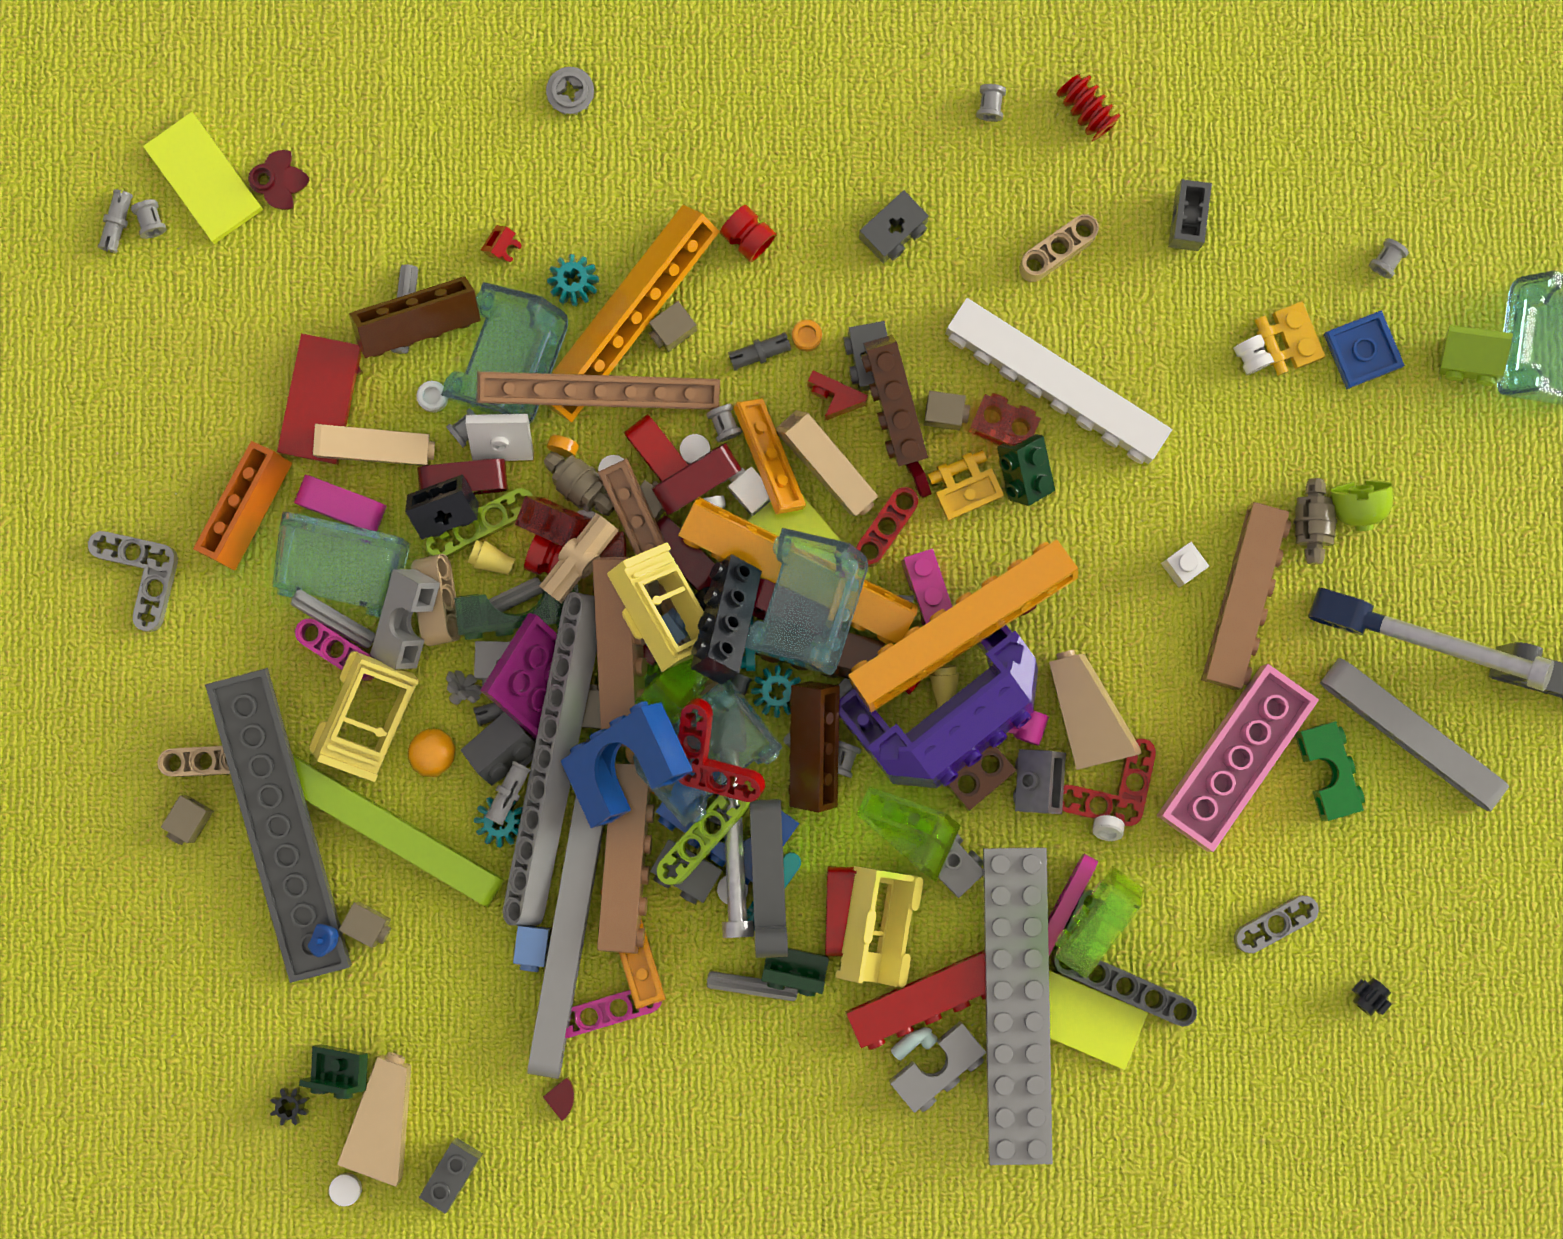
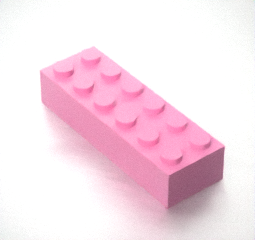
M1271 665L1260 666L1156 816L1205 851L1214 852L1319 699Z

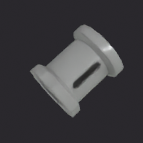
M982 84L979 90L982 94L980 109L976 112V117L984 121H1001L1003 119V113L1001 112L1002 97L1006 95L1005 87L997 84Z
M154 199L138 202L131 207L132 213L137 215L141 227L139 231L141 238L157 237L167 231L165 224L161 223L157 211L159 207L158 202Z
M1387 238L1383 242L1384 248L1378 257L1370 262L1369 266L1380 276L1391 279L1395 274L1394 269L1402 258L1408 256L1409 251L1398 241Z
M732 404L717 407L706 414L708 419H712L718 434L716 437L718 443L730 440L743 433L742 429L737 427L732 415Z
M471 408L466 411V415H476ZM466 415L455 424L446 426L462 448L466 446V441L469 440L465 424Z
M839 741L838 774L849 778L852 777V765L856 755L860 754L862 749Z

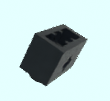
M462 474L408 494L405 512L421 540L431 536H440L447 530L458 526L464 527L477 520L479 502Z

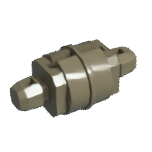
M550 452L545 457L544 464L553 474V484L556 490L565 496L567 501H571L579 509L583 508L586 512L591 511L595 506V510L606 516H609L615 510L599 474L592 466H588L584 461L576 459L573 455L565 460L558 453Z
M1321 478L1308 479L1305 494H1308V497L1297 498L1294 519L1296 544L1307 546L1304 549L1307 564L1318 565L1322 564L1325 558L1323 546L1334 545L1337 519L1332 498L1324 496L1326 494L1324 480Z

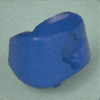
M317 924L308 943L310 952L320 958L333 951L339 937L337 929L329 925Z

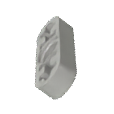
M1299 895L1239 927L1234 934L1235 945L1246 953L1260 951L1313 922L1319 913L1317 902L1313 898ZM1299 902L1306 905L1309 904L1308 916L1296 915L1292 918L1296 923L1292 925L1290 917L1284 910L1288 908V913H1293L1299 909ZM1274 915H1279L1284 920V928L1279 933L1271 932L1268 927V921ZM1261 923L1263 932L1269 938L1265 940V937L1260 935L1254 938V946L1251 947L1249 944H1243L1242 940L1246 938L1244 933L1246 931L1251 934L1260 931L1257 924Z

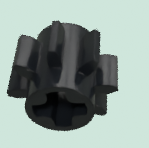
M1372 978L1369 982L1361 979L1352 989L1357 994L1353 1003L1370 1017L1375 1011L1383 1015L1392 1005L1387 1000L1391 992L1375 978Z
M284 1087L280 1089L281 1098H271L270 1101L276 1105L275 1110L270 1115H278L281 1118L280 1125H284L289 1119L292 1120L294 1125L300 1123L299 1114H309L310 1111L304 1107L305 1102L310 1098L309 1096L303 1098L299 1094L300 1087H296L292 1093H289L288 1089ZM288 1102H294L296 1107L293 1110H286L284 1105Z

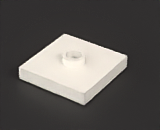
M528 414L466 415L465 424L473 461L484 459H505V461L533 460L534 450Z

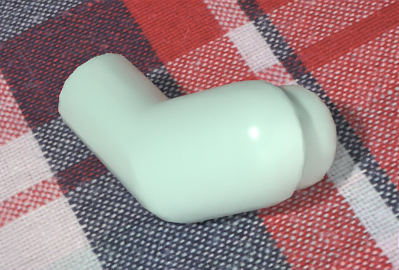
M923 1027L905 1035L891 1048V1052L895 1058L901 1061L920 1043L924 1049H930L937 1042V1036L932 1033V1029Z

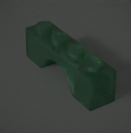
M578 584L570 593H579ZM543 590L540 600L530 610L519 614H507L494 608L484 593L455 596L453 601L457 634L464 635L465 640L483 638V632L495 631L496 636L514 634V629L520 628L529 613L538 615L547 625L556 624L558 629L564 601L561 604Z

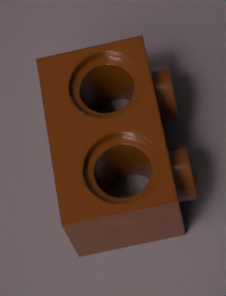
M989 746L981 753L983 756L976 764L971 767L965 765L957 772L958 777L947 785L948 789L967 811L974 808L1017 771L997 747ZM987 755L993 756L997 760V769L993 773H987L982 769V759ZM964 775L970 776L974 781V788L970 793H963L958 787V781Z

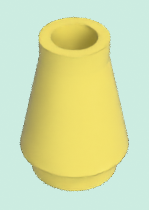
M476 540L467 563L474 565L473 568L509 575L515 559L509 557L485 540L484 542Z
M944 665L929 675L937 709L956 695L960 673L956 672L955 665Z

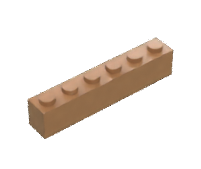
M1256 502L1248 505L1201 681L1233 690L1242 689L1243 684L1248 685L1252 674V668L1248 667L1251 655H1256L1260 644V638H1257L1256 635L1259 626H1263L1267 618L1268 609L1264 608L1267 596L1271 597L1275 588L1276 580L1272 579L1274 568H1279L1283 558V550H1280L1282 538H1287L1291 528V521L1287 520L1289 511Z
M603 557L593 560L601 730L610 728L609 723L612 720L631 714L629 709L634 705L647 701L649 704V692L645 689V676L648 671V663L646 658H644L643 652L645 641L643 638L636 639L622 616V611L626 607L607 575L619 563L631 557Z
M615 763L616 776L631 811L607 825L597 950L638 954L639 947H644L645 929L640 928L641 916H646L648 904L647 897H643V887L649 884L650 866H645L646 854H651L652 835H648V823H653L655 816V805L650 804L651 792H656L657 788L651 789L641 765Z

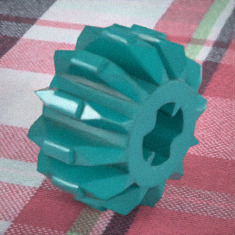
M574 254L569 255L568 263H565L562 257L558 258L560 268L551 266L549 270L554 276L547 279L548 285L554 286L550 291L552 296L560 295L559 301L563 305L571 298L573 307L578 305L577 298L580 297L584 303H588L589 299L586 293L594 295L597 293V289L592 285L599 282V276L593 275L596 270L595 265L589 264L586 266L587 258L584 256L576 263ZM577 275L579 283L573 282L570 286L567 280L568 277L573 279Z
M779 665L775 666V676H771L768 668L763 669L767 680L764 681L757 676L754 679L757 684L763 686L762 689H751L752 694H762L763 696L754 701L755 706L766 702L767 705L762 711L764 715L769 713L771 707H775V718L780 717V707L784 708L787 715L791 714V709L787 705L790 702L791 685L801 682L799 677L791 681L788 680L792 674V669L790 668L786 670L784 677L780 676L781 668ZM778 683V687L783 685L786 688L783 691L784 698L776 700V696L774 699L769 696V693L772 692L771 686Z
M489 797L486 800L488 806L491 807L494 799ZM514 801L505 818V821L508 823L506 827L500 826V829H497L495 827L497 823L485 816L484 818H474L475 823H484V827L479 828L476 833L478 835L486 832L489 833L485 838L486 844H490L495 836L497 847H503L504 836L510 845L515 844V839L511 833L518 835L519 828H517V824H520L521 819H518L517 815L522 814L523 807L513 810L517 801ZM482 805L477 808L479 812L485 815L489 810Z

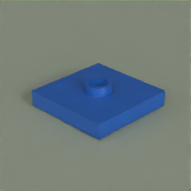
M1382 310L1323 334L1346 390L1405 366Z

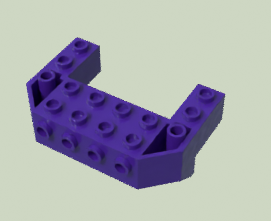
M1005 625L979 642L977 645L986 655L989 669L906 734L897 724L890 728L876 710L871 713L855 689H852L840 699L839 718L893 784L938 788L941 784L947 786L958 777L957 772L965 765L971 767L982 758L983 755L981 753L989 746L997 747L1007 738L1006 733L1014 727L1017 729L1021 728L1031 719L1030 714L1034 710L1038 667L1036 658L1016 631L1012 632Z

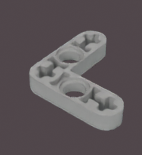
M106 531L94 533L88 541V549L93 556L102 560L144 569L132 620L134 625L142 631L153 632L158 630L164 621L178 564L176 551L164 544ZM106 537L107 543L119 546L118 553L114 550L104 549L101 554V549L97 547V543L103 542ZM131 544H138L141 549V554L136 560H129L125 555L126 548ZM165 551V555L170 557L169 562H163L162 567H160V562L148 558L149 552L162 555ZM153 580H160L163 584V591L159 596L152 597L148 593V585ZM145 599L152 602H160L159 607L152 605L151 615L155 616L154 622H148L147 626H145L146 621L141 620L142 614H148L150 605L144 604Z

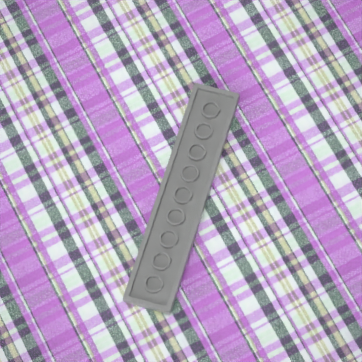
M983 848L989 1165L1053 1164L1047 848Z

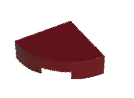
M919 462L906 464L907 471L913 477L919 496L924 498L931 495L926 474Z
M566 1077L543 1096L561 1121L568 1116L574 1103V1087L569 1077Z

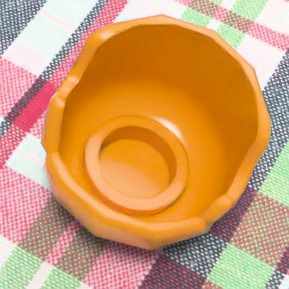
M426 729L417 734L411 741L408 748V761L412 769L421 776L438 777L452 765L456 748L451 737L442 730Z

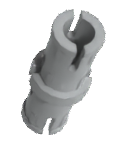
M118 189L113 190L108 214H104L103 222H105L100 243L98 244L99 249L107 252L109 249L111 253H117L118 251L117 248L122 230L127 228L126 216L131 199L133 198L132 194L126 191L120 193L121 190Z
M515 761L512 762V766L502 785H498L496 788L498 793L485 815L486 818L503 826V822L514 801H518L520 798L518 793L531 769Z

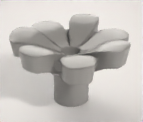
M461 671L448 672L446 677L448 681L447 690L452 693L449 700L453 704L458 705L462 700L466 699L475 703L480 699L479 695L482 693L480 691L481 686L474 685L477 681L474 675L469 674L465 678Z

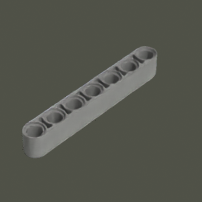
M1338 658L1321 680L1320 684L1328 692L1484 810L1491 812L1508 790L1509 785L1503 779L1344 659Z

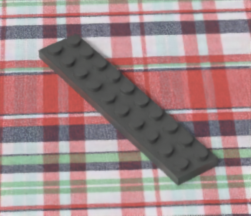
M268 668L205 684L289 982L292 983L349 968L352 965L343 932L339 931L341 927ZM324 924L336 928L339 937L333 951L318 958L310 952L308 943L316 925Z

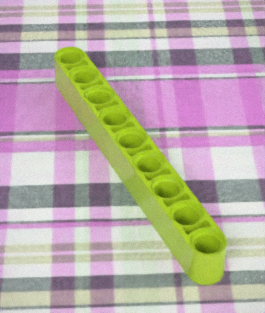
M292 754L306 801L486 907L490 906L504 882L503 878Z

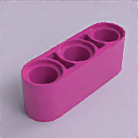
M309 475L304 476L294 501L295 504L375 535L387 508L386 505Z
M304 619L296 626L295 636L302 645L341 670L352 651H357L374 658L368 652L319 621ZM315 625L318 628V636L315 640L308 641L305 637V632L308 627ZM341 642L344 646V652L340 657L334 658L331 655V647L334 643ZM364 674L361 680L369 681L374 677Z

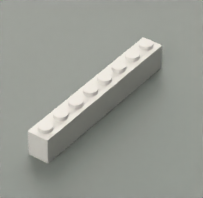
M966 298L947 327L945 334L949 336L948 340L960 349L964 347L970 349L975 353L973 356L979 362L985 365L991 363L1000 369L999 373L1004 378L1012 382L1018 380L1026 385L1024 389L1036 398L1043 396L1051 402L1050 406L1063 415L1068 412L1077 418L1076 423L1088 431L1096 430L1103 435L1101 439L1115 448L1118 445L1128 451L1127 456L1139 464H1143V462L1149 464L1173 430L969 298Z

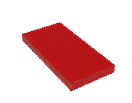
M301 333L277 453L335 465L339 464V459L317 458L313 456L315 424L346 427L362 352L357 344Z

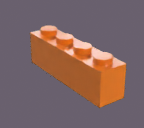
M251 441L193 549L235 571L292 463L275 451Z

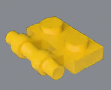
M1303 301L1274 312L1272 315L1276 323L1275 325L1270 326L1266 316L1254 320L1259 330L1256 334H1261L1266 350L1274 360L1270 366H1274L1277 376L1289 372L1285 363L1288 359H1291L1296 370L1326 357ZM1281 335L1286 350L1280 351L1274 336Z
M983 450L974 454L969 452L962 455L961 460L949 465L946 463L939 465L936 471L927 474L931 485L943 481L946 487L936 492V496L947 521L1004 497L993 469L980 472L977 466L987 461ZM966 470L969 472L970 478L955 483L952 476Z

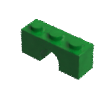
M1335 721L1298 731L1295 737L1303 762L1320 759L1325 761L1331 768L1332 777L1329 784L1322 789L1312 791L1321 821H1330L1364 811L1362 803H1365L1364 793L1359 785L1356 786L1353 774L1356 773V768L1352 757L1347 756L1343 745L1347 743L1343 728L1341 726L1338 727Z

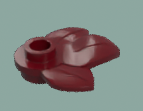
M288 150L272 152L268 155L264 164L255 166L248 176L250 187L256 193L264 195L265 200L270 206L280 210L292 209L294 207L292 194L303 190L310 181L306 173L290 166L292 153ZM262 176H269L267 184H260L259 181Z

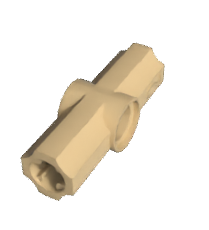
M596 513L580 535L569 540L559 553L558 563L539 586L562 604L580 579L588 577L593 572V560L600 558L599 555L619 530Z

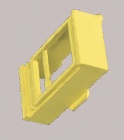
M667 542L622 561L607 573L626 607L622 611L623 618L636 639H644L662 672L693 658L691 651L698 639V622L704 613L681 570L669 553L671 548ZM658 580L667 594L660 597L654 596L651 599L644 585ZM668 598L671 599L683 620L685 630L691 641L679 647L656 608L663 600Z
M352 651L348 655L340 674V680L344 684L327 722L319 723L309 749L318 762L375 782L378 776L377 773L419 680L413 673L403 669L394 670L379 660L357 651ZM364 673L401 687L383 728H375L345 717ZM343 721L374 732L376 736L380 737L375 749L338 737L337 734Z
M854 866V871H857L854 877L844 936L843 957L840 960L842 962L841 969L836 971L835 978L856 983L866 981L904 988L907 984L911 961L910 955L905 952L912 910L916 911L920 906L923 879L913 875ZM879 883H886L888 887L881 929L876 931L874 930L876 920L875 906ZM873 935L879 936L877 952L868 951Z

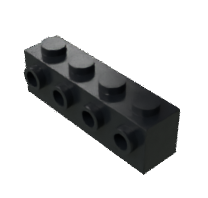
M732 554L723 561L717 562L711 569V584L704 597V604L706 605L704 613L698 622V639L691 651L693 660L690 669L721 685L740 672L762 573L758 568Z

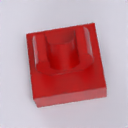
M496 225L481 251L489 257L501 258L504 261L512 262L513 258L506 252L507 247L512 245L520 249L522 245L518 240L513 239L516 234L507 226Z

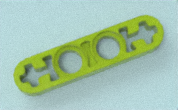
M515 489L478 508V519L472 522L476 527V533L472 538H462L459 534L461 526L453 528V533L460 542L459 545L455 546V542L452 540L444 545L446 549L444 552L438 549L433 550L437 537H440L442 540H447L451 537L448 533L450 530H447L440 536H431L426 539L427 551L432 556L445 554L447 557H450L475 544L476 540L481 541L532 514L536 508L535 497L527 489ZM521 495L524 499L529 497L530 501L526 503L527 509L522 510L520 507H516L511 510L514 516L509 518L508 511L502 503L507 501L508 506L511 507L517 503V496ZM494 508L500 509L503 513V519L497 525L489 524L486 519L488 511Z
M719 795L659 862L657 876L660 881L668 885L682 883L746 813L750 802L738 800L740 807H732L727 811L726 814L731 816L728 820L717 809L720 807L721 810H726L731 801L728 799L729 797ZM712 816L718 817L721 821V828L716 834L709 833L706 828V822ZM691 839H696L701 847L699 854L695 857L689 856L685 849L687 842ZM681 858L689 862L688 866L686 863H681L676 868L677 877L667 876L669 873L668 865H676Z

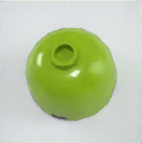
M1371 480L1365 481L1366 485L1354 486L1355 482H1350L1331 488L1330 497L1332 498L1337 518L1346 525L1355 526L1356 531L1373 530L1374 524L1385 520L1393 507L1394 494L1390 482Z

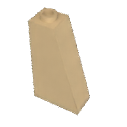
M796 410L775 428L778 436L849 514L853 516L860 514L862 516L872 509L875 505L873 501L878 495L809 413Z
M315 424L313 456L317 458L420 466L428 465V459L434 460L435 442L429 441V434Z
M1074 650L1056 654L1058 660L1050 661L1049 664L1076 769L1142 754L1138 743L1086 655H1076Z
M388 1052L387 1056L382 1054L377 1057L337 1165L396 1187L402 1180L404 1169L411 1065L404 1062L405 1057Z

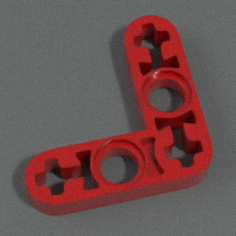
M692 699L682 709L678 739L689 763L691 758L695 759L692 762V772L695 774L692 776L689 773L678 781L688 787L744 802L757 800L765 789V780L760 773L708 758L713 709L703 699ZM694 709L698 710L699 716H702L697 722L696 727H692L696 722V714L692 712ZM687 737H696L701 743V748H691L687 743ZM713 772L723 773L727 778V784H718L713 778ZM746 781L751 782V787L754 788L753 791L748 790V785L745 784Z
M1136 739L1139 747L1141 744H1144V750L1149 752V756L1143 757L1140 766H1147L1146 772L1140 769H1129L1130 763L1133 765L1137 764L1138 755L1125 758L1117 795L1074 785H1064L1063 794L1071 790L1072 796L1082 799V792L1088 795L1084 800V812L1079 811L1081 804L1070 803L1067 808L1064 806V801L1062 811L1095 819L1099 816L1110 815L1113 809L1112 799L1117 800L1115 807L1126 808L1129 803L1132 805L1131 810L1136 811L1135 817H1130L1128 821H1125V815L1113 812L1114 817L1121 819L1125 826L1136 825L1143 816L1156 757V749L1152 742L1147 739ZM1136 773L1142 777L1143 785L1140 790L1131 791L1127 787L1126 780L1130 774ZM1097 796L1102 797L1106 801V810L1099 815L1094 814L1090 809V801Z

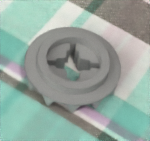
M564 67L557 70L549 78L546 94L553 109L558 110L564 115H577L582 110L588 109L589 104L594 99V85L590 76L585 71L576 67ZM566 81L570 82L573 89H579V91L575 92L574 102L569 99L568 95H562L567 90Z

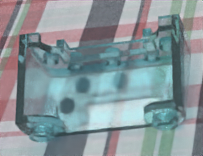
M1554 270L1522 276L1512 283L1508 293L1503 332L1513 333L1504 377L1500 383L1497 382V388L1502 395L1563 405V273Z
M483 282L476 300L479 313L485 318L471 359L465 373L454 371L446 378L441 395L451 401L488 414H528L530 424L536 416L539 405L476 403L477 371L551 374L567 332L568 317L564 311L541 296Z
M283 512L279 527L272 587L278 589L277 595L292 598L298 590H302L312 596L361 606L367 609V615L380 618L393 569H405L410 543L403 538L390 534Z
M782 528L780 536L776 538L773 546V552L776 554L777 560L782 564L764 622L757 620L753 625H750L745 648L816 672L832 675L839 664L868 569L867 557L850 543Z
M728 680L723 685L717 684L700 698L707 701L713 709L709 759L746 768L753 761L757 764H769L778 757L779 751L782 749L781 743L731 680ZM694 709L692 712L696 714V722L692 727H696L697 722L702 718V716L698 715V710ZM681 714L671 721L677 737L679 735ZM687 737V743L691 748H701V743L696 737ZM634 754L633 760L636 773L650 787L643 769ZM691 758V762H690L691 767H692V762L695 760V759H692V758ZM713 772V778L718 784L725 785L727 783V778L723 773ZM679 781L671 785L651 789L684 827L690 822L696 823L704 817L707 812L705 810L707 806L706 799L714 794L685 786Z

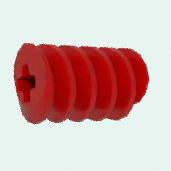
M1080 74L1068 80L1057 91L1056 95L1059 98L1066 96L1063 104L1066 107L1073 106L1070 112L1072 116L1081 115L1078 119V124L1080 126L1088 124L1085 133L1086 135L1095 134L1092 139L1093 142L1114 127L1121 115L1118 113L1110 116L1109 113L1114 105L1102 106L1107 96L1103 94L1096 97L1094 94L1099 86H1087L1092 78L1091 75L1081 78Z

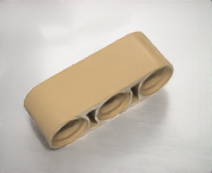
M1088 214L1077 216L1024 254L1019 266L1021 276L1026 281L1037 282L1090 246L1099 230L1097 220ZM1086 226L1090 230L1091 235L1088 237L1080 236L1076 232V227ZM1058 242L1063 244L1066 248V253H1055L1051 245ZM1037 260L1040 262L1042 269L1040 271H1031L1027 267V261Z
M438 554L414 560L411 569H416L440 582L433 611L417 612L421 638L424 639V643L427 646L459 640L461 626L458 619L459 613L452 567L448 557L445 554Z
M223 746L167 749L158 757V768L166 776L190 777L230 774ZM205 753H208L212 757V764L208 769L204 770L200 765V758ZM174 755H178L181 759V766L177 771H173L169 765V761Z

